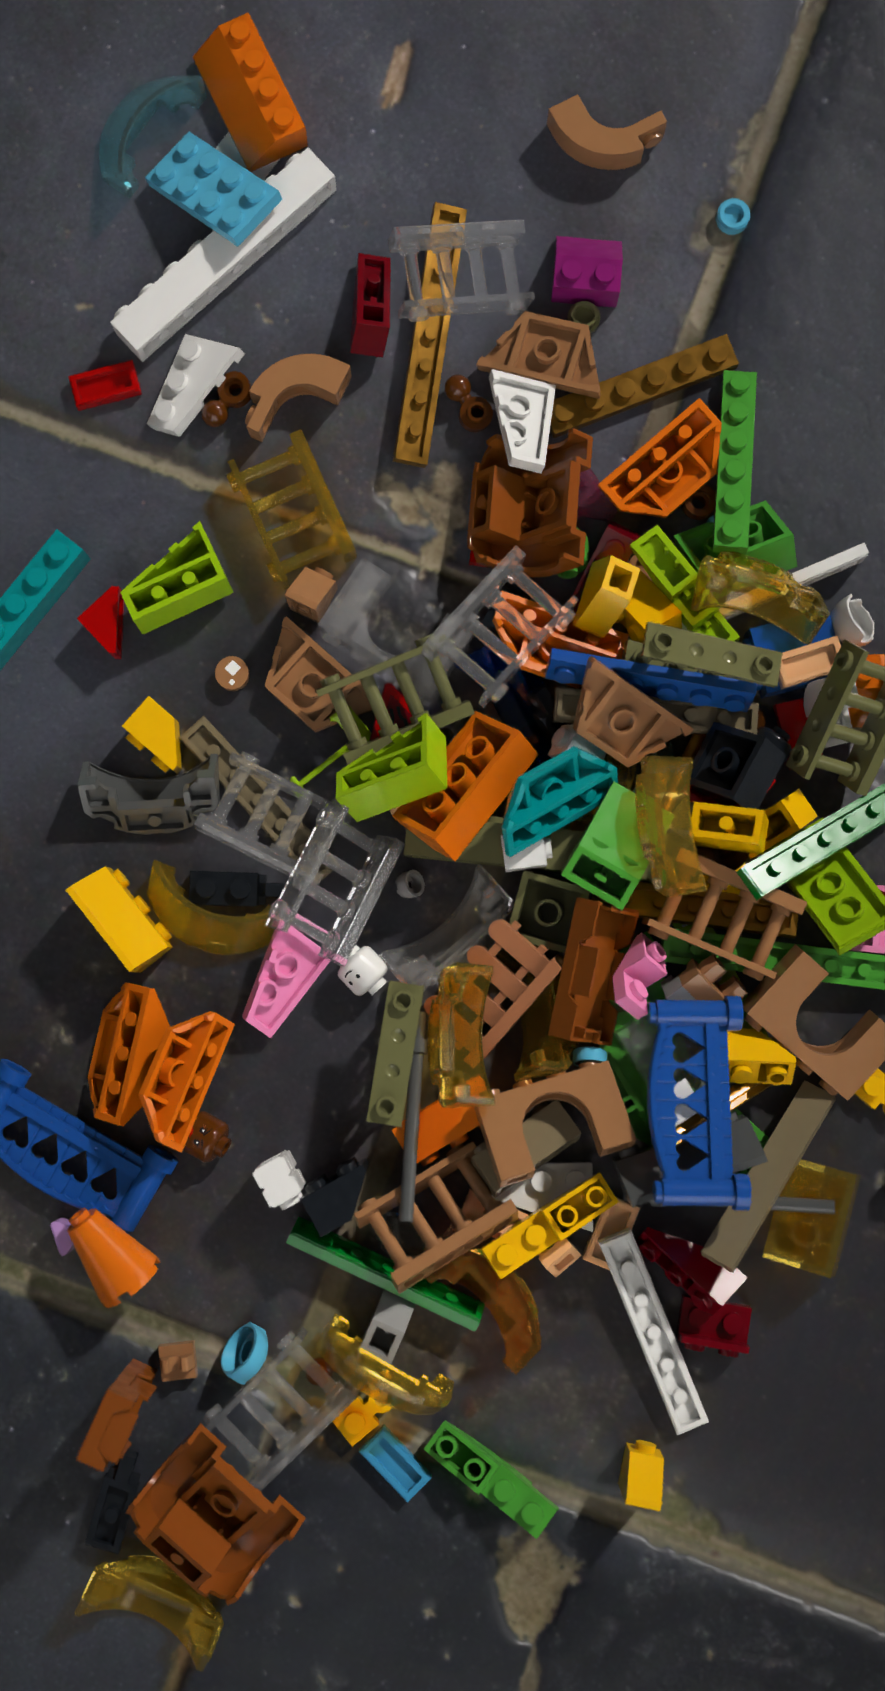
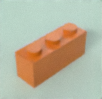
M480 1074L420 1110L417 1163L420 1162L422 1166L431 1163L440 1157L438 1150L450 1144L451 1148L457 1147L469 1139L467 1132L477 1126L480 1128L474 1109L475 1100L480 1099V1094L489 1091ZM406 1119L402 1121V1127H392V1132L403 1150Z

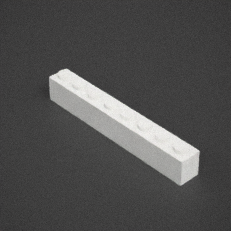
M306 148L301 154H294L287 161L282 171L277 175L269 176L265 180L266 183L279 190L283 200L238 247L212 230L205 239L194 242L188 249V254L179 262L175 261L169 264L164 270L163 276L154 284L149 283L144 286L139 292L138 298L129 306L124 305L117 310L114 319L110 323L116 335L142 363L337 191L335 175L309 148Z

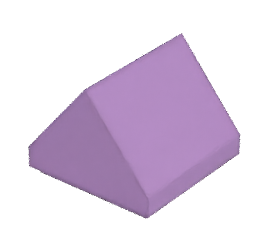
M65 1217L56 1219L50 1225L59 1255L61 1256L67 1255L75 1248L67 1232L71 1224L69 1219Z

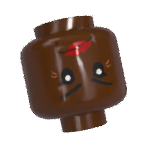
M206 1111L199 1112L183 1150L205 1163L214 1160L217 1156L222 1158L231 1145V1139L228 1138L229 1126Z

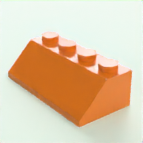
M249 12L219 25L194 54L193 61L247 170L253 172L307 147L306 127Z
M477 711L468 719L446 747L448 789L399 806L392 815L396 821L433 850L453 861L459 858L509 794L517 778L527 771L539 755L519 730Z

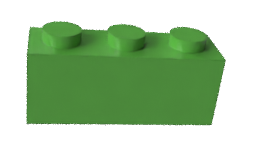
M766 500L750 506L747 555L712 552L713 522H708L674 535L677 549L699 574L700 583L714 599L797 567L794 534Z

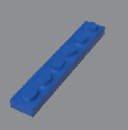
M555 648L551 649L545 672V679L555 680L563 684L573 683L582 685L587 661L590 656H593L648 696L657 697L664 701L675 700L692 703L696 706L723 708L731 712H747L757 692L756 683L734 678Z

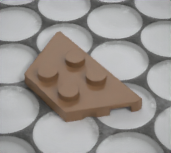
M525 311L514 322V326L509 331H505L496 341L497 345L486 357L481 356L476 364L480 371L490 373L491 369L553 384L556 385V389L600 399L601 396L589 325Z
M286 616L281 625L282 630L279 641L274 650L273 662L264 687L316 733L338 724L337 722L330 721V716L336 711L329 694L327 693L320 697L317 695L316 689L322 687L319 681L337 673L342 679L351 675V673ZM359 680L341 687L347 704L357 716L372 711Z
M593 656L589 657L573 723V729L577 734L629 768L643 760L646 755L656 753L665 748V743L681 734L687 736L692 733L694 729L684 720Z

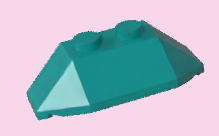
M573 746L519 776L508 795L502 824L505 854L509 858L598 807L612 782L618 783L617 767Z

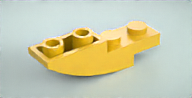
M598 1172L508 1228V1231L482 1247L481 1251L498 1278L502 1279L556 1242L562 1241L616 1205L619 1201L601 1173Z

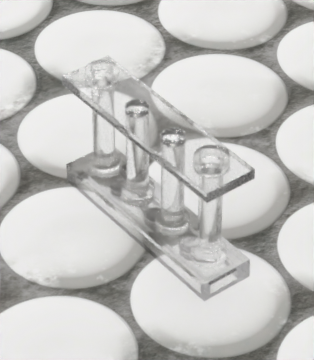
M524 219L393 227L388 238L389 253L400 252V255L404 256L410 299L404 301L398 311L399 319L409 318L411 322H421L431 316L506 311L507 315H518L525 312L535 299L534 292L520 293L513 249L526 233ZM496 246L501 252L506 294L488 295L482 249L484 247ZM464 248L469 254L474 296H455L449 254L452 249ZM432 250L437 257L442 298L423 299L417 254L420 251Z
M515 546L424 642L421 652L431 662L439 654L442 657L447 656L482 686L485 692L482 694L479 704L483 708L490 700L497 703L508 691L509 687L506 683L558 627L564 630L577 615L573 611L578 602L574 595L562 606L524 573L525 569L522 567L526 553L518 546ZM506 582H509L511 585L515 583L553 616L541 631L501 597L502 592L500 589ZM484 606L488 609L494 608L531 641L519 655L478 621L480 617L477 613ZM461 630L465 633L470 631L508 665L496 680L455 645L457 641L454 638Z
M232 752L229 757V764L237 767L214 813L210 812L207 816L200 812L194 823L195 830L317 891L324 874L318 872L320 869L318 864L340 821L350 825L353 817L336 798H333L330 802L259 766L260 761L254 756L245 752H241L239 756ZM250 774L268 784L245 828L241 827L238 832L226 826L228 823L226 818ZM279 790H282L298 798L276 843H271L270 847L257 841L259 838L257 833ZM312 805L327 813L328 816L306 859L302 858L298 862L288 857L290 852L287 849L309 806Z
M327 803L318 813L316 825L280 897L272 904L269 910V918L265 925L286 933L290 925L322 943L318 956L327 961L345 966L405 843L395 837L377 835L376 839L373 840L343 821L349 810L348 807ZM337 833L367 851V857L360 870L328 851ZM321 864L352 882V887L345 900L340 899L313 882ZM306 894L337 912V917L330 931L297 913Z
M304 1327L296 1334L289 1331L277 1343L276 1347L279 1351L261 1367L254 1377L247 1381L222 1407L216 1403L203 1416V1420L206 1422L204 1426L210 1432L216 1427L251 1463V1470L254 1473L249 1483L260 1491L357 1398L361 1388L352 1377L344 1384L340 1381L336 1383L300 1346L308 1332ZM288 1355L326 1392L325 1398L327 1401L319 1409L315 1405L311 1407L275 1369ZM264 1379L302 1417L300 1421L303 1424L295 1432L291 1429L287 1431L250 1393ZM239 1403L277 1441L275 1445L278 1449L270 1457L266 1453L262 1455L226 1417Z

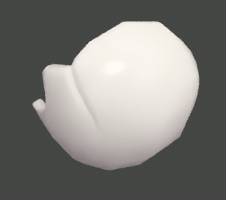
M849 594L839 601L830 613L835 636H838L841 643L845 639L859 647L866 646L874 639V622L869 612L862 606V600H850L853 596Z

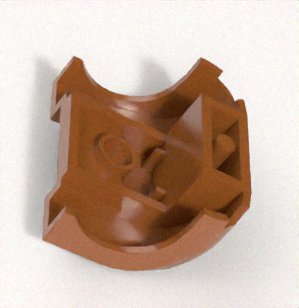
M575 428L569 429L566 439L559 443L548 445L545 467L542 474L509 466L502 436L495 434L486 440L489 447L485 451L481 463L475 462L472 476L467 549L473 551L475 563L499 572L523 577H547L583 566L586 533L576 529L580 473L591 469L593 437Z
M200 1423L159 1466L129 1505L126 1513L131 1515L137 1527L133 1533L189 1586L204 1598H207L210 1593L218 1598L226 1599V1604L230 1605L240 1598L251 1579L268 1557L284 1541H291L306 1518L280 1494L271 1502L263 1496L259 1489L253 1487L232 1465L220 1457L227 1446Z

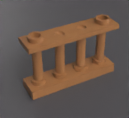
M674 846L668 859L677 862L675 869L678 872L657 921L645 916L641 921L650 926L648 933L666 941L669 935H672L745 967L742 972L743 974L762 981L764 975L775 979L777 972L765 968V963L785 917H789L791 912L802 915L807 902L779 889L762 897L761 899L772 903L770 907L772 913L751 961H748L732 953L753 904H758L759 900L755 899L737 874V871L681 847ZM698 871L709 876L707 880L709 886L688 934H685L669 926L690 877H694ZM728 885L740 890L738 896L741 899L721 946L718 948L701 939L722 889L726 890Z
M474 1142L466 1146L464 1144L455 1146L446 1154L447 1158L416 1176L415 1195L430 1187L455 1226V1234L445 1240L437 1238L414 1202L413 1222L411 1223L425 1244V1252L414 1259L411 1256L407 1257L382 1216L400 1205L401 1185L377 1200L376 1198L366 1200L357 1208L358 1212L354 1213L359 1229L370 1223L394 1261L395 1271L390 1273L391 1281L399 1294L518 1220V1209L512 1200L509 1199L503 1204L501 1201H496L471 1163L472 1157L475 1155L473 1150L476 1148ZM457 1169L461 1171L485 1208L483 1211L484 1216L474 1222L471 1219H466L441 1180Z

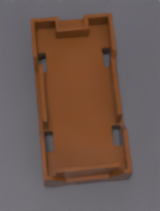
M576 898L548 1035L569 1041L612 1045L618 1011L609 1001H615L612 977L626 955L619 951L633 943L637 919L640 915L639 910L625 907L623 910H620L611 904Z
M134 1358L108 1388L76 1460L103 1472L109 1462L117 1464L119 1459L124 1457L132 1444L128 1439L139 1417L138 1413L143 1400L148 1402L157 1388L152 1382L158 1369Z

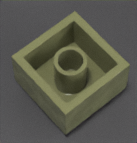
M524 870L509 924L511 925L516 920L521 925L518 932L533 945L540 946L543 944L547 949L565 953L576 898L590 900L591 892L574 882L531 870Z

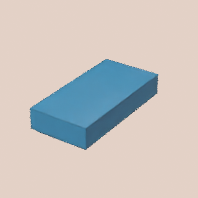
M385 1424L359 1448L360 1454L406 1502L432 1478V1474Z

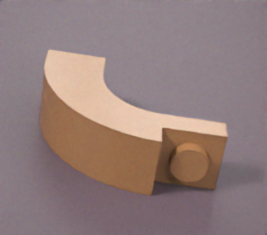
M578 94L549 108L547 126L558 145L569 156L584 165L604 170L625 169L641 163L644 147L649 149L656 146L662 140L667 125L662 111H659L625 128L603 126L589 115Z
M321 354L294 355L271 365L256 379L249 390L252 402L257 404V406L252 405L245 419L250 437L262 442L278 409L283 403L295 396L313 395L338 406L352 378L350 365Z

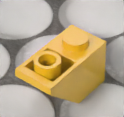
M612 555L592 562L573 626L599 638H604L631 601L640 568Z
M148 696L122 725L129 732L125 738L139 751L144 747L154 754L151 761L166 773L171 769L178 774L182 770L179 722Z
M755 1029L727 1031L729 1082L738 1084L792 1085L797 1063L794 1055L761 1031L758 1032Z

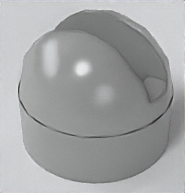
M416 870L401 873L395 881L398 889L396 891L401 897L414 898L424 892V879Z

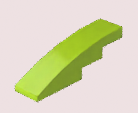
M658 525L630 544V548L653 583L682 612V623L688 631L735 642L739 641L740 636L719 612L720 606L700 583L699 574Z

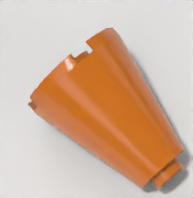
M84 1207L69 1219L71 1225L67 1232L99 1301L104 1307L111 1308L120 1304L121 1301L118 1297L126 1292L130 1296L134 1295L157 1272L158 1268L155 1264L160 1263L159 1258L96 1208L87 1210Z

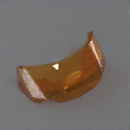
M470 1249L425 1278L429 1284L438 1279L448 1280L452 1284L459 1283L473 1292L486 1305L501 1331L506 1351L501 1361L506 1365L505 1368L509 1373L516 1375L541 1350L542 1336H540L539 1312L531 1291L524 1280L519 1278L514 1271L499 1279L481 1249Z

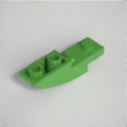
M446 1420L443 1421L424 1448L428 1454L478 1495L480 1493L483 1494L536 1539L559 1509V1507L532 1486L533 1483L473 1437Z

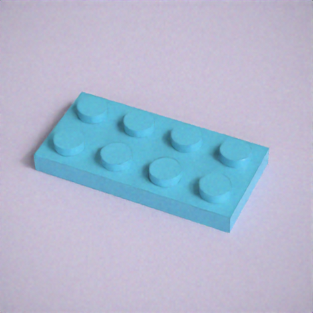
M188 132L145 177L151 188L237 247L283 200L279 190L191 132Z

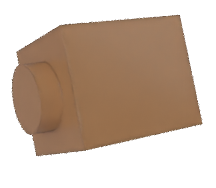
M305 567L285 593L290 610L320 624L338 589L336 581L332 580L334 576L319 567H316L314 571Z

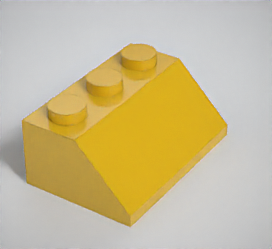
M105 866L68 887L66 892L129 972L142 973L173 948L168 941L172 938L169 931L160 921L157 924L152 921L148 916V913L151 911L150 907L140 895L134 898L126 888L130 885L129 880L118 868L113 871L112 868Z

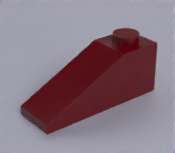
M358 253L350 353L382 358L384 356L390 329L391 258Z

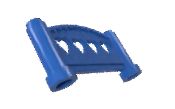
M725 996L723 1000H655V1002H649L648 1023L657 1026V1033L652 1047L648 1070L647 1111L653 1148L662 1173L660 1181L653 1182L654 1203H661V1206H731L734 1211H748L751 1207L752 1198L750 1177L748 1174H733L727 1031H741L742 999L740 996ZM675 1034H682L704 1049L687 1061L678 1063L673 1058V1051L676 1047L673 1045L672 1038ZM676 1069H683L705 1083V1085L686 1098H678L674 1093V1087L677 1084L673 1077L674 1071ZM683 1104L707 1120L687 1134H679L675 1129V1124L678 1120L675 1115V1107ZM680 1140H685L707 1154L708 1157L689 1170L682 1171L676 1164L677 1158L680 1156L676 1151V1144Z
M1 1059L0 1159L25 1181L47 1195L79 1209L84 1207L87 1210L96 1208L103 1215L110 1217L111 1221L128 1234L134 1232L166 1174L170 1175L179 1162L178 1159L168 1151L155 1145H148L143 1156L25 1088L31 1073L13 1061ZM27 1116L28 1144L22 1148L16 1145L15 1140L5 1139L3 1129ZM56 1133L58 1161L56 1164L50 1165L45 1161L44 1157H36L32 1152V1147L34 1144ZM86 1151L87 1179L84 1182H79L74 1178L73 1174L67 1175L62 1171V1163ZM116 1168L117 1196L114 1199H107L103 1191L96 1192L92 1189L91 1182L94 1178Z

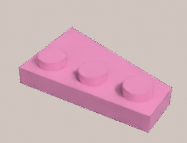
M279 917L242 1018L266 1036L272 1038L332 960L333 956Z

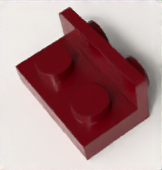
M682 1294L676 1337L681 1343H684V1348L693 1351L704 1352L705 1347L718 1349L719 1354L737 1358L739 1353L749 1354L750 1346L747 1344L752 1308L748 1305L726 1302L711 1316L708 1312L697 1308L692 1302L691 1296Z

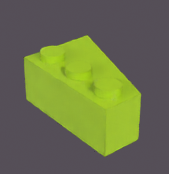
M200 521L192 527L193 531L179 544L175 542L168 549L169 553L158 563L147 567L120 592L134 623L143 635L234 593Z
M427 713L417 718L419 724L403 735L398 731L390 736L392 742L376 753L371 749L336 773V800L356 822L448 789L446 736Z

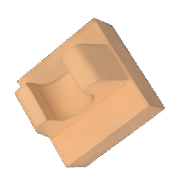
M565 1238L562 1241L556 1242L550 1249L541 1252L538 1259L556 1278L582 1255Z

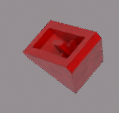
M111 586L77 617L79 622L114 659H122L124 599L120 593L122 590L119 586Z

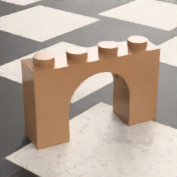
M795 944L772 969V971L777 972L775 979L766 976L742 1002L743 1009L747 1013L744 1019L758 1032L762 1028L766 1029L772 1035L771 1039L784 1049H789L797 1056L796 1065L807 1075L814 1071L820 1076L822 1080L819 1082V1085L830 1095L836 1096L839 1093L848 1101L885 1061V1022L869 1009L842 1039L833 1044L815 1046L802 1041L796 1028L798 1010L804 1000L829 973Z
M589 1060L581 1063L578 1066V1070L566 1073L565 1069L555 1070L548 1073L546 1079L533 1083L532 1079H526L515 1083L511 1090L500 1093L499 1089H492L479 1095L480 1099L475 1100L474 1109L500 1188L534 1177L535 1168L523 1134V1120L534 1106L544 1101H565L582 1112L589 1125L599 1157L633 1147L637 1139L609 1060L601 1063Z

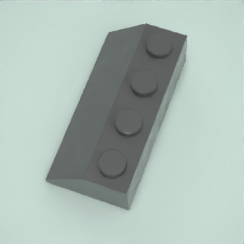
M732 1111L733 1173L768 1162L748 1117L742 1114L737 1116L736 1111ZM687 1141L676 1147V1151L680 1155L677 1158L676 1164L682 1171L689 1170L708 1157L707 1154ZM653 1143L640 1149L635 1144L631 1148L618 1151L619 1156L612 1158L626 1200L632 1207L653 1201V1182L660 1181L662 1178Z

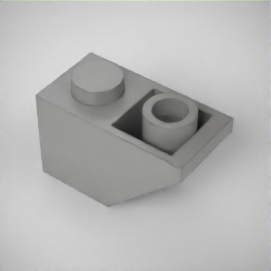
M384 1289L360 1342L359 1352L391 1366L416 1304Z

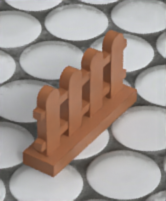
M503 919L492 922L488 932L495 941V944L489 950L483 945L471 947L467 952V960L474 967L467 975L461 970H453L445 979L447 988L453 992L448 999L445 1000L440 995H432L424 1003L425 1012L431 1017L428 1023L433 1028L439 1024L454 1037L457 1042L453 1046L457 1050L461 1051L465 1047L470 1052L464 1061L473 1069L483 1062L562 970L564 959L559 954L551 960L544 954L548 949L543 944L536 948L519 933L518 930L521 925L516 920L511 925ZM502 948L522 965L516 974L496 957ZM528 972L536 977L530 985L522 980ZM480 974L500 990L494 999L474 982ZM507 997L514 1002L508 1010L501 1006ZM459 999L478 1015V1018L473 1023L453 1007ZM485 1022L492 1027L486 1035L479 1030Z

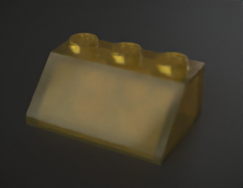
M801 1159L779 1197L835 1200V1214L774 1211L762 1257L824 1277H835L861 1175Z

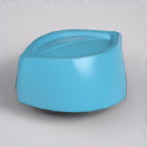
M248 1322L232 1334L224 1346L220 1361L221 1368L226 1376L244 1385L258 1373L268 1353L266 1331Z

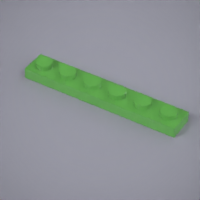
M723 371L720 407L722 426L716 477L712 552L747 555L757 372Z

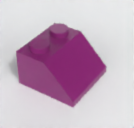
M557 236L551 302L575 304L587 301L595 306L616 308L621 288L622 242Z

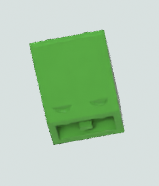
M613 781L562 867L561 876L618 909L623 910L640 882L674 815Z

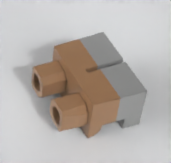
M714 954L699 964L692 958L688 962L686 970L675 978L670 975L660 982L667 1000H723L725 996H740L743 999L747 995L745 986L734 975L721 986L716 982L727 971Z

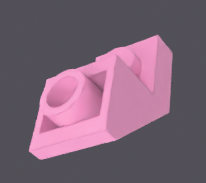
M643 933L636 936L612 977L615 1002L637 1020L648 1014L646 999L648 992L646 988L667 975L665 964L667 956L664 948L657 941H651Z

